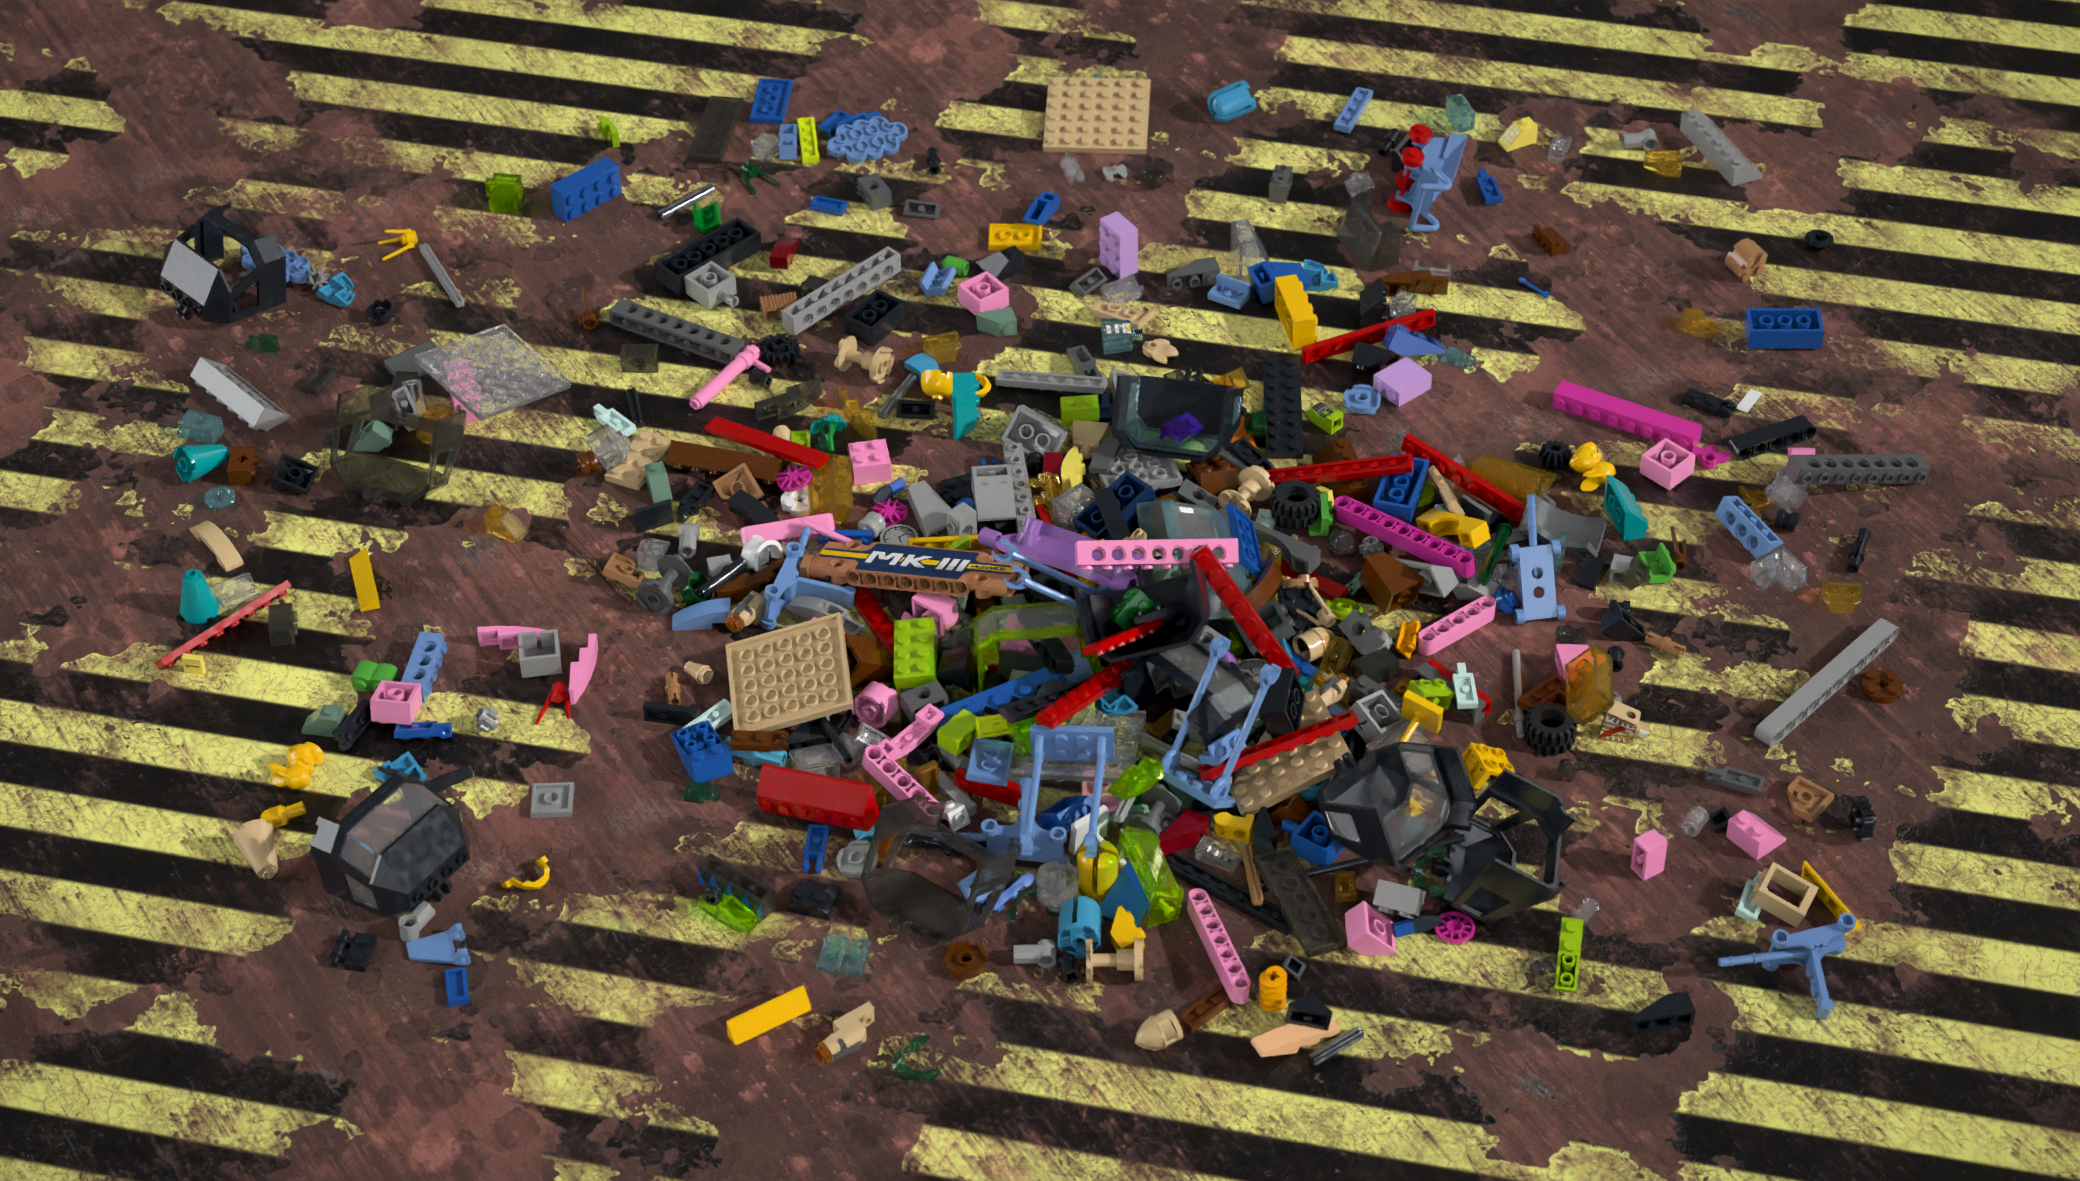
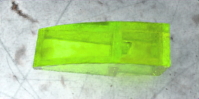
M1147 756L1138 765L1132 763L1111 785L1107 792L1122 800L1132 799L1141 795L1165 775L1163 763Z
M723 893L717 906L705 903L701 896L696 905L718 922L746 935H749L763 921L731 893L728 896Z

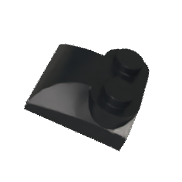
M283 453L271 477L270 485L277 492L290 490L307 495L318 467Z
M802 878L799 885L790 892L788 911L828 920L843 888L825 882Z

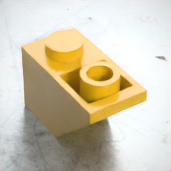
M1122 905L1117 909L1110 932L1113 947L1116 951L1117 949H1134V938H1143V948H1145L1144 939L1146 936L1141 927H1136L1133 915L1130 911L1126 912Z

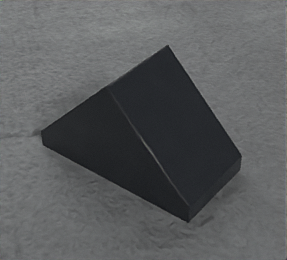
M1585 556L1576 585L1594 591L1610 565Z
M1310 993L1289 1003L1284 1023L1328 1031L1332 1011L1313 993Z

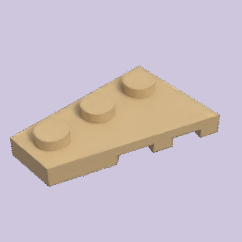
M1098 301L1090 308V315L1114 324L1130 323L1131 330L1135 331V329H1141L1155 316V310L1149 309L1148 312L1140 311L1139 307L1132 306V308H1122L1120 304Z
M1432 465L1428 468V471L1440 489L1438 492L1450 513L1465 515L1456 495L1436 467Z

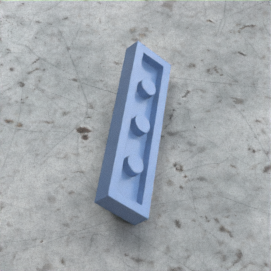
M1361 87L1355 89L1335 121L1334 130L1347 133L1352 131L1373 97V90Z

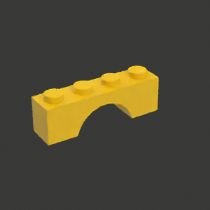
M1433 508L1416 518L1418 529L1436 537L1458 535L1460 544L1464 547L1475 549L1491 538L1487 522L1484 520Z

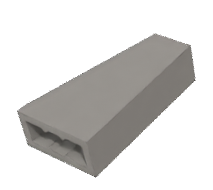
M925 480L909 486V504L923 537L947 536L946 512L952 508Z

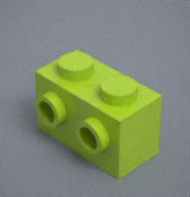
M1098 394L1060 397L1062 426H1073V419L1099 422Z
M1441 679L1410 680L1407 690L1442 707L1444 710H1448L1455 693Z
M965 709L955 714L950 721L938 729V746L957 757L973 743L974 736H976V718L978 716Z

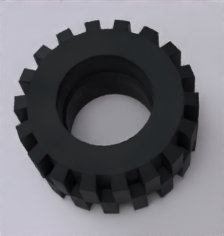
M1287 480V482H1281L1272 491V518H1274L1275 522H1280V525H1286L1287 528L1294 527L1299 529L1300 527L1305 528L1307 525L1314 524V521L1319 516V490L1314 488L1313 484H1308L1306 481Z
M1042 572L1039 575L1032 576V581L1074 599L1073 586ZM1024 588V597L1028 603L1029 611H1040L1047 621H1061L1063 613L1073 611L1071 606L1030 588Z
M1542 702L1539 703V706L1534 705L1526 715L1524 739H1526L1527 745H1530L1532 750L1536 749L1540 754L1559 755V753H1565L1566 750H1570L1572 745L1575 744L1577 716L1574 715L1572 709L1568 710V706H1562L1561 703L1547 702L1544 704Z

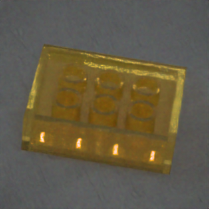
M1486 453L1471 461L1468 466V470L1515 499L1524 502L1525 505L1527 504V495L1530 493H1535L1543 500L1557 477L1555 473Z

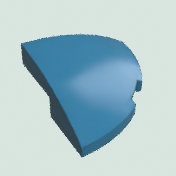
M1304 259L1303 269L1312 281L1313 286L1303 289V291H1324L1338 287V278L1333 271L1328 274V270L1325 269L1324 265Z
M341 272L332 277L329 284L319 288L316 295L333 305L347 307L352 303L355 293L352 295L354 285L350 278L344 272Z
M919 353L906 360L904 368L918 374L919 381L921 382V373L923 371L939 370V365L928 354Z
M1118 691L1105 694L1095 701L1094 714L1118 717L1136 711L1138 706L1126 694L1121 695Z
M409 751L392 763L388 760L380 766L417 777L422 782L428 779ZM378 768L372 772L383 783L391 777V775L378 771Z

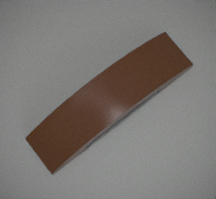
M1271 555L1267 557L1261 566L1263 572L1255 585L1248 588L1244 593L1256 612L1272 597L1282 579V572Z

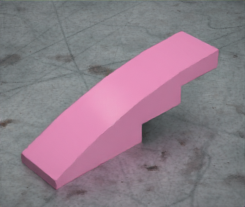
M522 626L477 627L480 647L499 645L500 650L519 648L518 633L536 631L538 648H542L540 631L545 629Z
M597 633L588 635V647L580 648L579 662H571L569 680L571 704H575L592 677L598 654Z

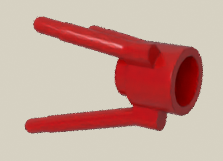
M555 682L552 685L547 700L535 721L536 725L539 724L550 702L561 703L565 701L567 718H571L570 695L567 694L568 688L564 683Z

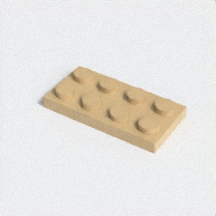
M641 430L605 474V481L639 491L646 482L644 465L663 461L669 454L670 443L674 439Z

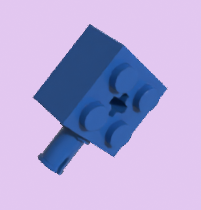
M1315 810L1312 811L1301 825L1288 818H1285L1281 824V830L1291 834L1290 853L1318 867L1332 864L1346 848L1331 840L1323 814Z

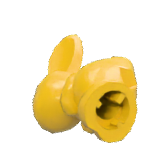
M1593 442L1581 445L1569 462L1572 469L1586 477L1580 485V490L1583 492L1596 490L1599 485L1606 484L1607 475L1614 477L1616 474L1613 464L1600 461L1602 455L1597 452V446Z
M311 742L289 747L286 750L288 768L278 764L268 765V769L274 773L271 776V781L275 786H287L292 790L306 788L310 785V775L315 772L313 765H321L324 761L323 751Z

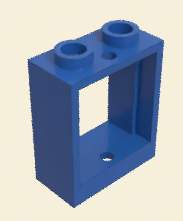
M1089 795L1064 797L1037 813L1034 820L1042 829L1050 831L1054 827H1063L1067 833L1071 830V824L1076 822L1078 817L1081 819L1091 813L1092 800Z

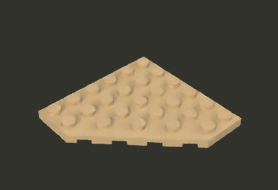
M1315 688L1306 692L1299 729L1331 718L1318 690ZM1266 730L1257 745L1272 740L1271 735H1268ZM1336 731L1330 737H1320L1311 744L1298 745L1294 750L1289 752L1282 751L1271 759L1263 758L1252 766L1244 765L1229 791L1232 797L1236 799L1235 803L1242 817H1246V814L1255 815L1260 812L1261 807L1266 806L1267 809L1337 774L1333 761L1338 758L1343 760L1342 755L1346 752L1351 754L1340 731Z

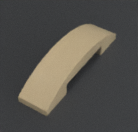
M204 521L190 528V532L198 541L202 540L216 555L217 562L226 572L244 564L234 545L214 523Z

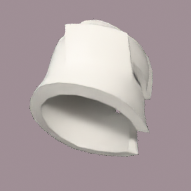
M752 535V539H749L742 549L741 557L745 559V562L742 564L747 563V570H755L757 572L768 566L765 564L769 562V549L772 558L783 559L782 547L778 541H766L762 536Z

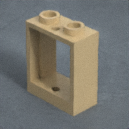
M1773 862L1769 869L1765 867L1760 874L1759 879L1762 881L1761 883L1757 882L1754 886L1752 893L1755 895L1751 902L1797 928L1805 917L1819 887ZM1772 880L1802 897L1798 906L1796 907L1766 890L1769 881Z

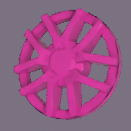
M795 464V466L790 467L789 465L788 469L778 474L779 477L776 478L777 485L782 491L786 492L799 490L809 483L812 473L808 466Z
M890 498L888 501L877 502L876 506L872 508V512L881 514L885 521L889 520V523L885 522L886 527L901 524L908 516L907 506L900 503L898 499L891 501Z
M1457 911L1441 914L1440 925L1442 926L1438 927L1437 925L1434 927L1438 939L1449 942L1450 945H1453V943L1462 945L1463 942L1472 939L1475 932L1474 921L1468 915Z

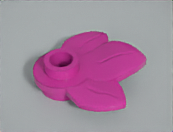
M1710 444L1704 449L1694 446L1692 453L1696 455L1695 458L1699 460V464L1705 469H1712L1718 464L1726 463L1731 457V452H1719L1715 444Z

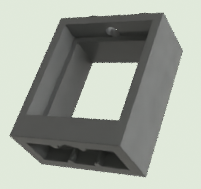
M1272 598L1257 611L1263 622L1279 614L1283 623L1270 630L1276 640L1284 638L1287 641L1297 634L1293 628L1296 624L1290 615L1286 617L1285 614L1288 611L1282 602L1278 604L1276 599ZM1234 622L1253 656L1257 659L1262 655L1238 622Z

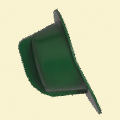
M1263 401V409L1250 413L1244 423L1248 434H1251L1252 437L1264 438V441L1267 440L1265 401Z
M693 572L680 587V593L683 597L681 604L687 603L691 606L712 598L713 592L705 599L698 596L701 591L699 593L696 592L698 587L708 581L704 575L699 572Z

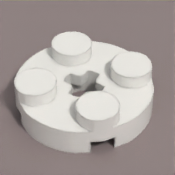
M806 485L792 492L784 491L781 496L782 510L790 512V515L794 517L808 516L812 514V510L815 508L817 510L819 507V495L812 485Z

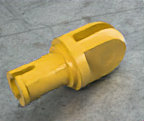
M303 801L286 807L280 804L267 809L261 814L260 819H265L267 823L271 822L273 827L277 828L288 824L289 819L306 814L307 812Z

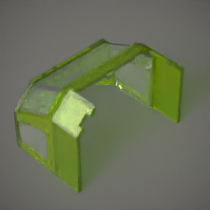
M1059 601L992 606L973 618V647L978 693L983 692V681L985 680V671L988 670L987 666L992 663L995 665L999 663L998 641L1034 639V642H1039L1045 638L1078 636L1081 657H1088L1094 676L1100 673V656L1093 657V654L1084 655L1082 647L1086 645L1078 610Z

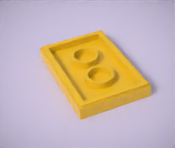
M989 224L988 250H1004L1016 246L1020 251H1042V225Z

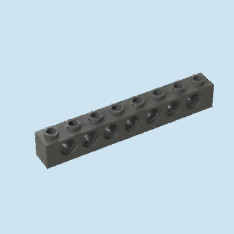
M622 298L609 310L611 325L727 365L745 348V341Z
M1921 454L1791 455L1784 470L1794 484L1925 483L1931 467Z

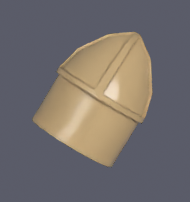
M1322 627L1309 628L1293 638V650L1310 663L1318 658H1323L1330 651L1335 636L1330 630ZM1299 638L1306 643L1308 650L1304 652L1299 650L1297 642Z
M1166 1009L1154 1016H1149L1137 1031L1135 1044L1143 1049L1160 1050L1183 1039L1181 1026L1174 1013L1170 1009Z

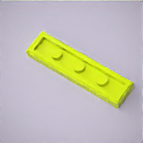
M814 117L798 118L797 125L802 164L819 163Z

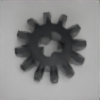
M1555 439L1552 442L1548 440L1547 443H1542L1539 451V460L1541 465H1546L1547 469H1563L1564 466H1568L1572 453L1569 445L1564 444L1563 441L1557 442Z

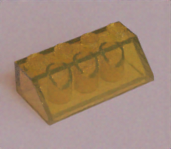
M831 454L829 455L830 459L818 470L808 467L812 473L811 480L808 483L809 516L831 513L835 523L846 525L853 509L851 458Z

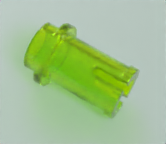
M1234 631V637L1233 633L1230 632L1227 636L1231 640L1229 650L1234 655H1241L1245 650V645L1241 641L1240 634Z

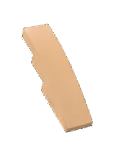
M1332 1017L1328 1031L1287 1024L1253 1038L1251 1044L1261 1057L1294 1054L1298 1052L1301 1046L1317 1045L1320 1038L1338 1036L1341 1029Z

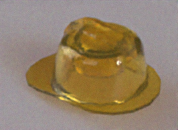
M1684 308L1682 316L1675 323L1679 331L1703 339L1714 338L1719 332L1718 326L1711 320H1708L1705 313L1698 308Z

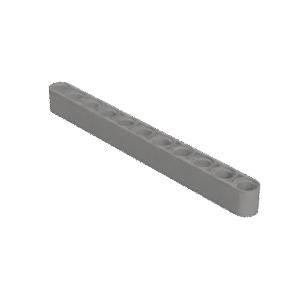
M1883 618L1877 620L1757 726L1754 737L1770 747L1777 745L1897 638L1900 628Z

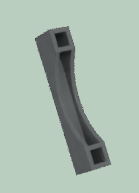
M1220 508L1209 519L1208 535L1212 537L1220 535L1223 539L1233 538L1226 509ZM1253 521L1258 545L1268 547L1282 556L1292 571L1302 575H1310L1320 565L1321 549Z

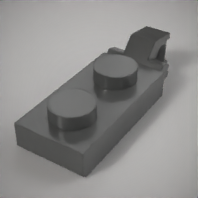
M1708 766L1705 774V780L1758 797H1760L1766 779L1763 776L1725 766V768Z

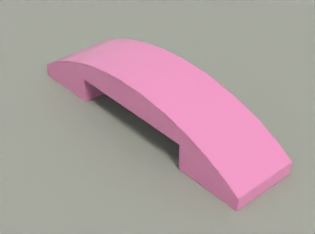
M930 703L915 714L916 720L891 741L885 738L877 746L881 747L893 760L905 756L919 746L933 732L944 717V712Z

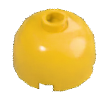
M942 370L923 371L921 373V388L923 392L932 397L934 401H943V398L951 396L952 372H947L946 375L941 373Z

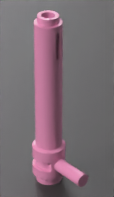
M755 345L746 346L742 352L735 356L730 364L690 399V406L694 410L702 409L744 370H748L752 365L765 373H770L771 367L759 361L761 355L759 348Z

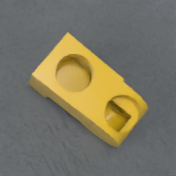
M1220 812L1215 815L1214 832L1216 835L1250 843L1255 827V815L1246 814V817L1232 816L1227 812Z

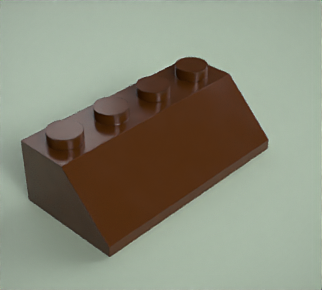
M1349 437L1330 440L1312 456L1313 464L1358 459ZM1366 478L1321 483L1323 487L1332 490L1334 500L1339 496H1348L1361 503H1369V483Z

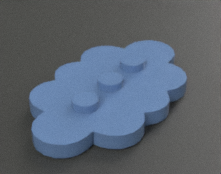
M881 116L872 117L868 121L859 119L854 121L852 125L843 124L836 129L835 137L827 142V152L829 155L837 158L845 156L852 163H862L866 159L878 160L883 154L893 155L899 151L900 142L905 141L908 136V128L900 122L889 123L886 118Z
M277 244L279 250L283 249L286 255V282L291 281L303 284L310 281L309 276H307V274L312 273L310 270V260L306 257L298 256L295 251L286 250ZM242 245L240 247L242 267L248 270L256 269L247 248Z

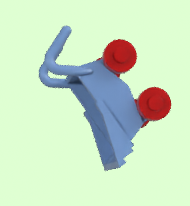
M1415 124L1410 127L1408 134L1409 138L1413 141L1412 144L1415 146L1414 148H1405L1402 151L1400 159L1405 165V170L1398 171L1395 182L1401 187V191L1398 190L1397 193L1389 196L1387 206L1396 213H1406L1411 205L1413 211L1408 224V230L1434 232L1439 229L1440 223L1429 212L1431 203L1435 202L1436 197L1442 191L1451 189L1468 135L1462 134L1461 136L1453 133V135L1450 134L1449 139L1438 137L1431 139L1432 130L1429 127ZM1419 212L1432 225L1416 224Z

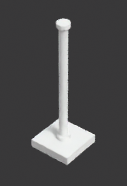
M1105 805L1099 808L1096 835L1100 848L1102 840H1104L1103 838L1107 834L1109 809ZM1090 813L1071 824L1069 851L1073 855L1077 854L1080 846L1085 842V835L1088 834ZM1119 855V867L1123 869L1127 862ZM1157 893L1153 901L1163 910V914L1166 917L1171 916L1176 908L1172 904L1169 905Z

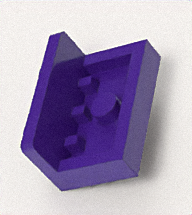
M1186 412L1182 416H1176L1172 422H1166L1161 428L1162 432L1159 438L1163 440L1169 436L1180 445L1200 433L1204 426L1189 412Z

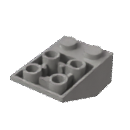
M1010 464L972 466L971 486L977 520L1016 519Z

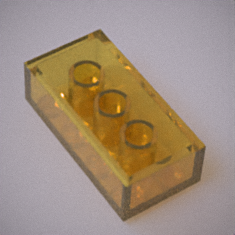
M1595 643L1565 665L1566 712L1582 726L1593 722L1597 716L1604 711H1609L1614 705L1612 657Z

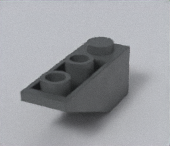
M1216 257L1197 259L1167 274V291L1215 285L1216 276L1220 273Z

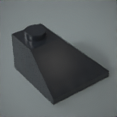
M1012 246L977 261L976 266L982 272L988 271L999 281L1025 272L1024 254L1016 246Z
M1357 341L1351 363L1356 365V369L1366 371L1367 368L1373 370L1399 360L1400 355L1391 350Z

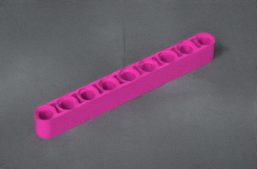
M1339 496L1334 500L1337 520L1432 564L1451 567L1455 574L1460 577L1469 578L1475 574L1474 555L1471 552L1348 496Z

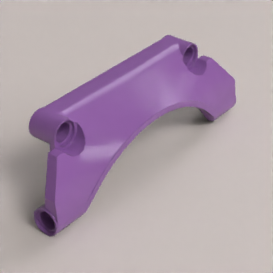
M1026 516L1023 529L1018 534L1002 535L1001 532L984 527L978 535L979 544L1007 553L1009 547L1001 546L999 539H1007L1017 547L1021 555L1039 563L1084 577L1115 591L1139 586L1136 575L1138 567H1133V570H1121V567H1113V570L1108 571L1101 570V567H1093L1091 571H1081V567L1075 568V543L1077 541H1095L1096 539L1045 523L1033 517ZM1093 551L1092 558L1100 561L1101 554L1098 551ZM1112 551V558L1117 561L1121 560V553L1119 551ZM1132 551V557L1135 560H1141L1142 555Z

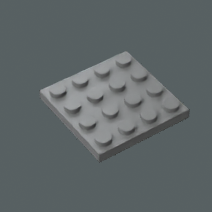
M1163 440L1136 444L1137 446L1168 450ZM1122 447L1108 475L1097 474L1104 488L1109 487L1126 470L1152 486L1154 491L1164 488H1175L1183 483V478L1172 458L1136 453L1127 454ZM1097 451L1090 452L1091 462Z

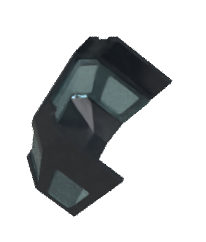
M1188 365L1185 370L1184 380L1143 375H1117L1111 433L1119 441L1127 454L1136 453L1207 463L1229 445L1240 426L1244 388L1202 382L1203 367L1197 368L1196 381H1190L1192 367ZM1186 412H1189L1204 426L1200 433L1180 445L1169 436L1163 440L1159 438L1162 432L1161 428L1166 422H1172L1176 416H1182Z

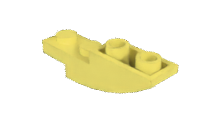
M1077 446L1069 450L1061 466L1062 495L1070 494L1072 504L1080 503V496H1083L1082 475L1086 474L1082 453L1078 452Z

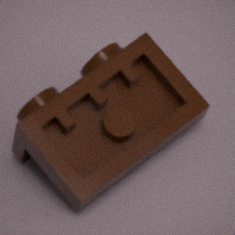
M1538 224L1533 225V240L1551 257L1570 251V245L1551 226L1542 229Z

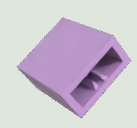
M1406 356L1374 374L1373 387L1377 393L1379 391L1383 397L1400 407L1431 389L1432 374Z

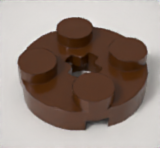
M1869 669L1862 679L1861 691L1865 697L1867 694L1871 697V701L1875 703L1889 704L1894 702L1895 698H1900L1903 683L1898 677L1899 674L1894 670Z
M969 941L954 943L947 949V954L944 956V966L946 971L954 976L957 981L962 982L966 979L975 978L987 971V952L980 944L976 943L975 946L969 944ZM965 958L966 960H970V961H968V962H963L962 959Z

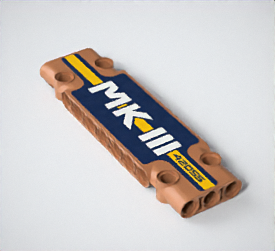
M851 540L847 543L827 542L812 559L808 568L810 578L829 579L831 577V582L836 585L847 582L852 586L960 597L968 595L970 591H975V596L979 599H986L991 596L1011 597L1017 589L1009 588L1003 580L1006 577L1008 581L1015 582L1021 577V573L1012 571L1011 565L1020 566L1029 573V566L1017 561L1010 563L999 562L994 559L993 555L989 556L984 552L881 542L863 545L860 540Z

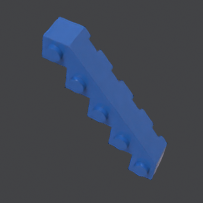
M1045 667L939 708V710L944 712V717L932 734L937 736L938 729L963 709L978 717H984L985 713L989 715L999 714L1000 706L1036 695L1039 688L1048 681L1054 679L1065 681V674H1051Z

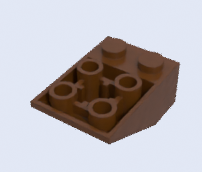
M1216 455L1207 463L1198 461L1185 463L1188 473L1194 475L1192 482L1213 495L1220 494L1226 489L1236 491L1239 488L1237 468L1220 455Z

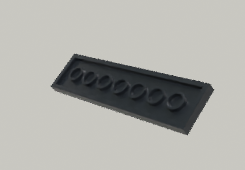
M1263 357V397L1265 401L1267 440H1265V456L1268 459H1303L1300 357Z

